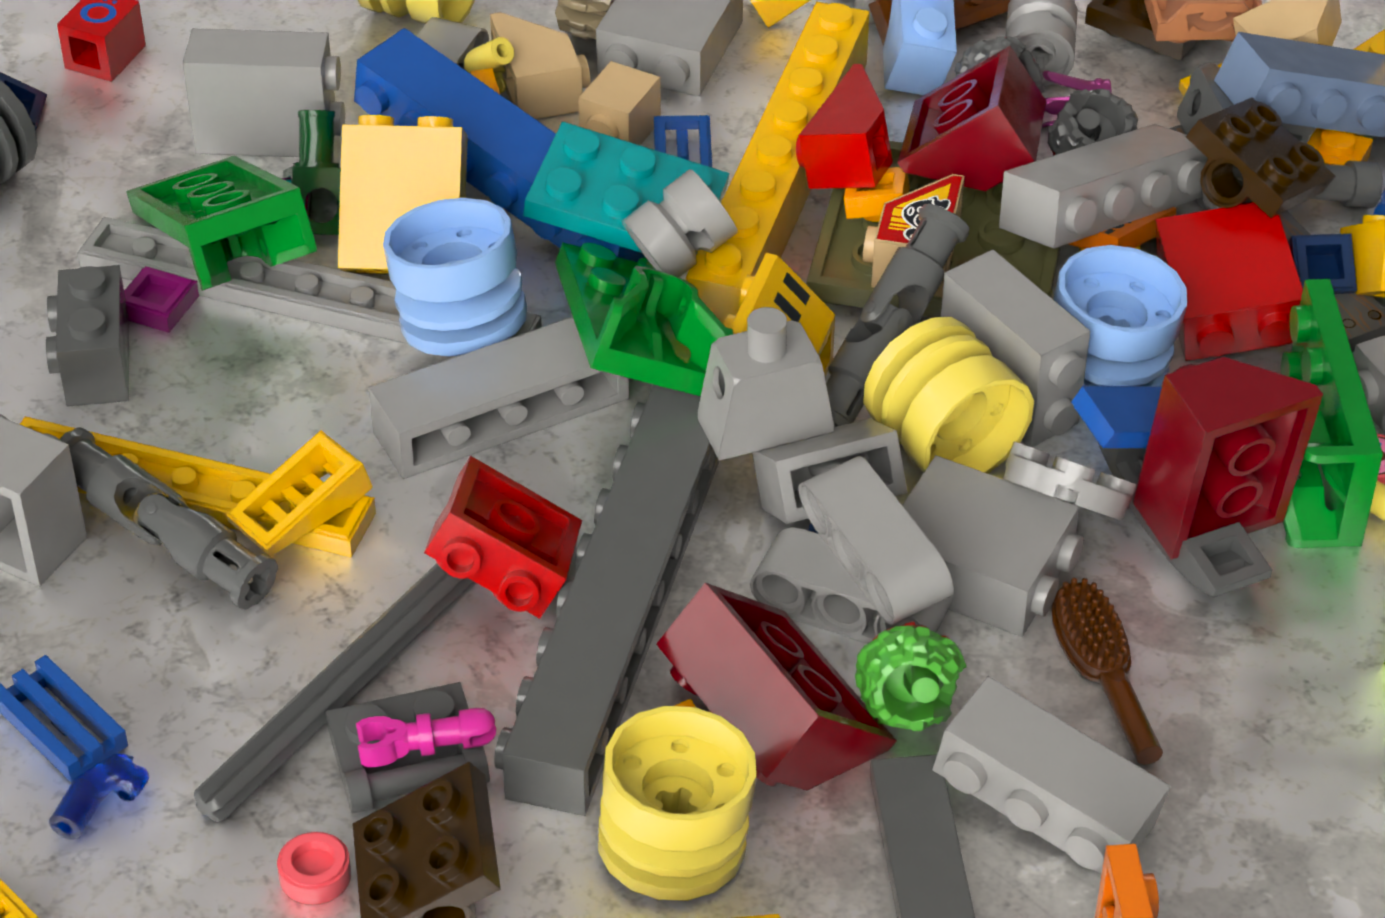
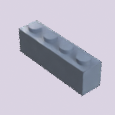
M1237 33L1214 79L1234 105L1252 97L1257 102H1262L1275 110L1280 116L1282 123L1385 137L1384 54L1251 33Z

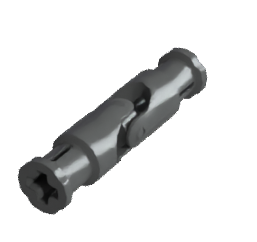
M923 204L918 217L920 223L906 247H898L864 305L857 323L849 331L828 367L831 376L826 386L834 427L855 421L864 405V384L873 363L891 341L909 327L918 324L944 279L945 272L942 268L956 244L965 242L969 235V226L956 214L938 205ZM896 294L899 298V308L889 304Z
M78 427L73 431L66 432L60 438L62 442L69 444L77 486L87 492L86 498L90 504L144 541L159 546L163 543L177 565L199 580L206 581L210 579L230 593L232 603L240 609H249L251 606L258 604L268 594L275 582L278 564L275 559L267 554L257 556L237 542V536L233 530L206 513L190 509L183 497L176 493L175 490L127 457L120 454L112 456L95 444V438L88 430ZM137 507L138 523L140 526H138L133 519ZM232 564L235 565L238 569L233 570L229 566Z

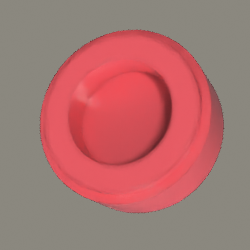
M309 832L298 835L288 841L278 855L277 868L281 888L289 898L296 902L307 905L327 903L340 896L350 883L351 865L349 852L346 845L334 835L324 832Z

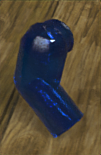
M113 754L72 781L49 819L50 827L64 838L70 840L80 838L100 803L111 791L115 792L120 799L126 802L133 801L136 796L138 797L149 780L147 769L133 763L134 756Z

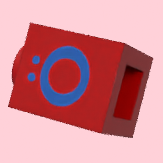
M80 0L57 23L65 69L112 82L146 46L140 3L136 0Z

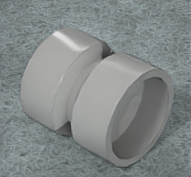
M1011 0L1008 4L1005 37H1016L1021 43L1026 45L1025 50H1029L1035 63L1039 64L1042 76L1043 71H1051L1068 76L1074 66L1078 14L1075 1ZM1043 77L1044 87L1055 84Z
M691 169L663 189L664 200L661 203L657 204L648 200L622 220L626 231L654 269L680 277L697 264L696 252L700 249L712 253L738 233L733 220L705 182Z

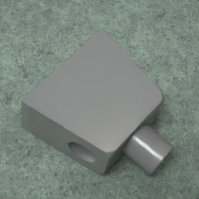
M758 308L748 316L747 331L720 337L711 344L697 413L698 421L719 461L834 432V422L823 366L801 323L793 320L787 321L786 315L776 308Z

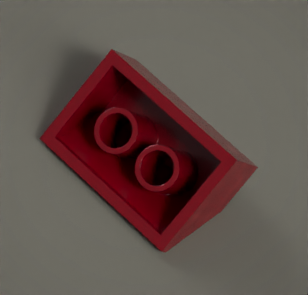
M1011 45L914 102L897 162L903 172L940 180L952 174L965 176L964 187L987 191L1001 182L1003 184L1004 171L1036 161L1046 99Z
M1224 356L1198 365H1185L1173 373L1165 375L1133 504L1171 560L1178 558L1182 542L1187 539L1238 522L1249 534L1284 521L1323 397V393L1317 385Z
M705 582L656 643L673 665L670 669L673 679L688 692L699 696L708 707V712L722 716L743 732L755 752L756 778L766 785L774 787L777 783L808 791L888 752L897 742L883 724L878 723L877 718H873L870 715L865 703L784 610Z

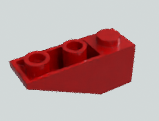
M862 64L852 65L797 137L796 157L800 167L805 168L809 189L876 187L893 163L884 108Z

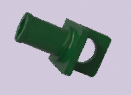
M299 110V162L293 163L292 167L283 170V178H291V184L300 188L303 202H305L308 193L314 189H327L333 193L338 205L334 217L328 222L323 223L313 221L309 217L308 219L313 235H339L341 168H339V163H334L335 111Z

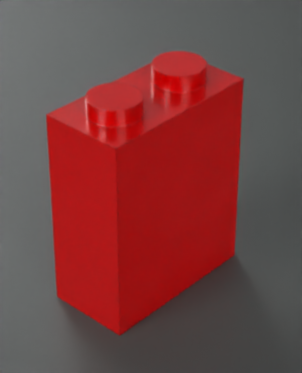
M1252 202L1230 208H1217L1155 219L1157 257L1177 271L1187 288V308L1178 336L1185 362L1269 347H1279L1293 343L1290 334V312L1293 305H1300L1303 288L1279 215L1270 218Z

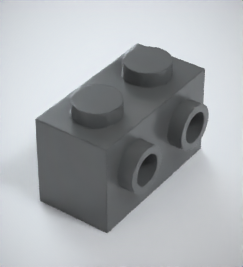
M120 265L85 266L78 269L58 270L57 295L47 296L49 328L51 332H56V336L46 337V358L49 373H60L66 406L129 401V317Z

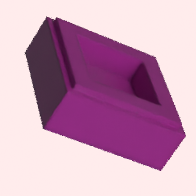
M147 266L137 274L124 290L129 321L167 333L171 332L199 297L197 281Z

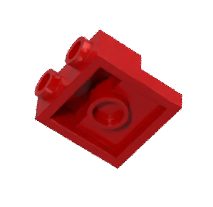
M470 456L458 474L448 504L434 524L424 553L434 558L436 563L450 576L459 579L469 578L493 592L496 599L508 609L516 612L526 611L540 619L567 579L583 520Z

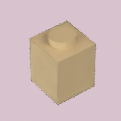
M610 61L578 97L579 127L641 145L654 130V116H661L660 76Z

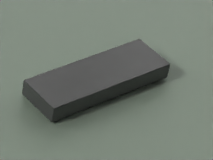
M937 754L872 759L870 763V780L897 918H975L946 780L941 775L932 771Z

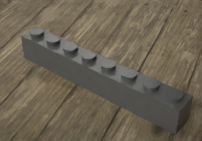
M653 384L647 402H638L634 408L630 426L631 441L628 446L621 444L618 447L613 464L611 489L602 488L598 495L594 514L595 528L592 534L584 533L580 539L575 562L577 572L573 581L566 579L560 588L556 605L557 621L554 628L545 627L541 633L537 647V670L534 677L525 676L523 678L516 699L517 718L513 728L504 727L497 741L494 765L495 768L503 769L504 793L507 800L586 816L604 769L605 748L616 728L621 724L719 464V460L698 421L697 412L701 396Z

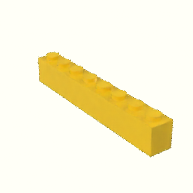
M816 1L721 201L722 206L733 220L738 233L712 253L700 249L696 254L697 264L689 269L686 275V281L697 288L698 297L722 324H724L728 314L737 315L743 281L747 275H756L765 253L775 254L780 258L783 255L811 192V189L808 187L805 168L800 167L797 161V137L852 65L862 64L865 69L867 65L870 11L850 8L841 3L829 4Z

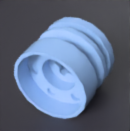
M472 198L437 200L415 207L398 217L386 230L383 241L384 254L390 280L396 288L395 305L400 313L399 323L401 332L410 346L426 354L447 357L460 356L511 338L526 321L527 303L525 294L522 291V276L516 267L517 249L512 222L502 207L487 200Z
M1115 245L1091 247L1069 257L1059 271L1053 300L1090 330L1083 386L1162 387L1164 377L1169 373V364L1174 355V342L1179 336L1187 308V288L1177 271L1159 257L1131 247Z

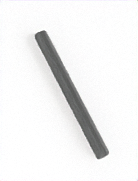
M436 563L195 790L196 807L202 815H207L214 822L224 821L327 722L326 711L342 708L474 581L469 578L459 579L452 577Z

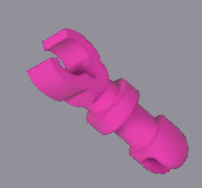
M470 708L458 710L459 716L431 719L430 713L416 714V722L410 723L386 716L362 719L356 723L359 742H361L357 746L361 765L367 767L385 766L414 750H420L421 756L436 755L435 747L463 744V749L487 745L496 735L495 718L485 708ZM373 740H381L377 743L367 744L368 742Z

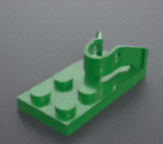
M231 156L126 191L134 214L189 248L202 291L232 280L227 262L245 256L259 257L272 267L317 252L300 188L236 156Z
M562 242L555 266L590 368L701 396L711 344L720 337L733 335V329L725 327L698 297L697 288L682 278L654 269L646 258H640L638 262L616 257L614 252L595 243H583L579 247Z
M1309 279L1304 282L1300 305H1293L1291 308L1290 334L1293 344L1291 352H1284L1282 355L1281 374L1317 385L1323 393V397L1298 476L1300 479L1296 480L1283 521L1286 532L1285 540L1289 546L1294 548L1362 546L1383 452L1330 279Z

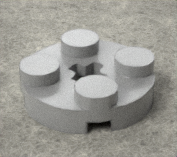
M1015 441L1013 442L1005 464L1007 468L1003 479L1123 521L1137 484L1100 472L1097 483H1092L1095 469L1055 456L1052 468L1046 466L1050 456L1049 453Z

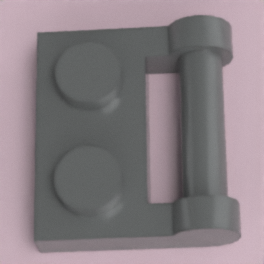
M461 682L326 711L328 731L351 813L373 809L374 801L409 794L467 762H471L486 775V782H490L489 767L483 746L463 749V744L435 747L436 755L421 756L420 750H414L385 766L367 767L361 765L357 747L361 744L356 728L357 722L368 717L386 716L410 723L416 722V714L430 713L431 719L459 716L458 710L469 709ZM373 740L368 742L367 744L377 743L381 740Z

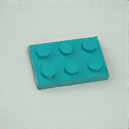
M562 121L525 198L523 216L642 253L623 226L622 220L648 200L657 204L661 203L664 200L663 189L689 169L693 170L705 182L721 203L727 189L730 173Z

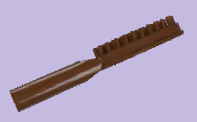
M1073 577L1071 583L1063 582V586L1057 591L1051 606L1052 622L1058 642L1070 663L1083 677L1102 685L1137 762L1141 765L1153 764L1161 758L1163 751L1127 676L1131 668V655L1122 621L1118 617V613L1115 612L1114 605L1109 602V597L1103 595V590L1097 589V583L1092 582L1090 585L1086 578H1083L1082 582H1077V578Z

